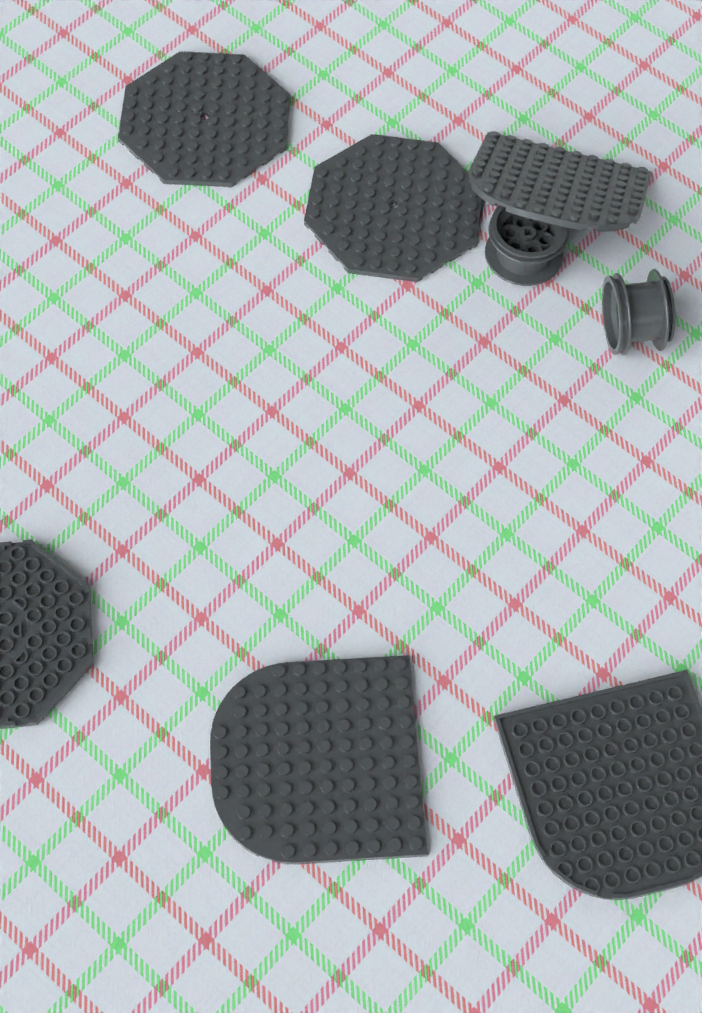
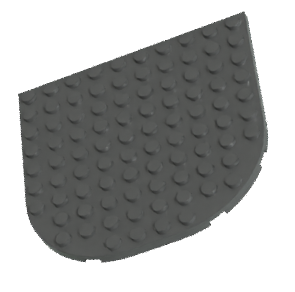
M496 131L487 132L470 167L468 183H471V189L480 198L493 206L501 205L505 207L506 212L570 229L585 231L587 227L594 228L597 232L622 230L628 228L631 223L636 224L643 210L651 171L645 167L636 168L628 163L620 164L612 159L603 160L595 155L587 156L578 151L570 152L562 147H549L545 143L537 144L529 139L520 140L512 135L504 136Z
M409 655L277 663L247 675L226 694L216 711L210 734L211 787L215 809L223 826L230 836L243 848L258 857L261 856L281 864H315L426 857L428 855Z
M687 670L494 716L493 719L533 845L545 865L561 881L573 889L592 897L608 900H628L677 888L702 877V708Z

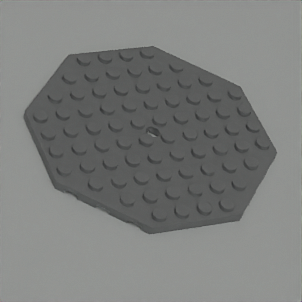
M180 51L126 85L118 140L129 149L133 156L140 159L149 171L155 173L163 184L233 187L241 178H246L254 173L255 169L260 165L264 166L273 160L276 154L286 151L290 94L246 55ZM205 115L209 117L208 119H202Z
M371 134L314 167L304 225L314 233V236L322 245L327 247L329 253L344 266V270L347 273L419 282L425 275L432 274L442 268L443 264L455 260L466 250H471L475 247L482 198L471 189L472 185L468 183L469 173L438 142ZM395 203V205H397L398 207L391 208L390 205H393Z
M31 539L18 543H12L11 541L0 542V729L38 725L94 665L90 586L85 580Z

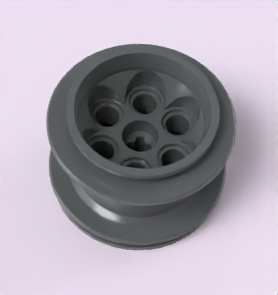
M499 205L490 219L488 227L489 238L485 245V258L490 269L501 279L515 285L532 286L550 280L557 274L562 265L563 249L567 244L569 236L568 228L506 212V208Z
M652 269L649 272L647 282L625 284L619 273H615L613 277H605L602 287V317L608 347L613 355H618L619 353L626 355L633 342L652 340L655 348L658 351H663L667 342L672 341L676 324L673 292L668 279L665 276L661 277L656 269Z

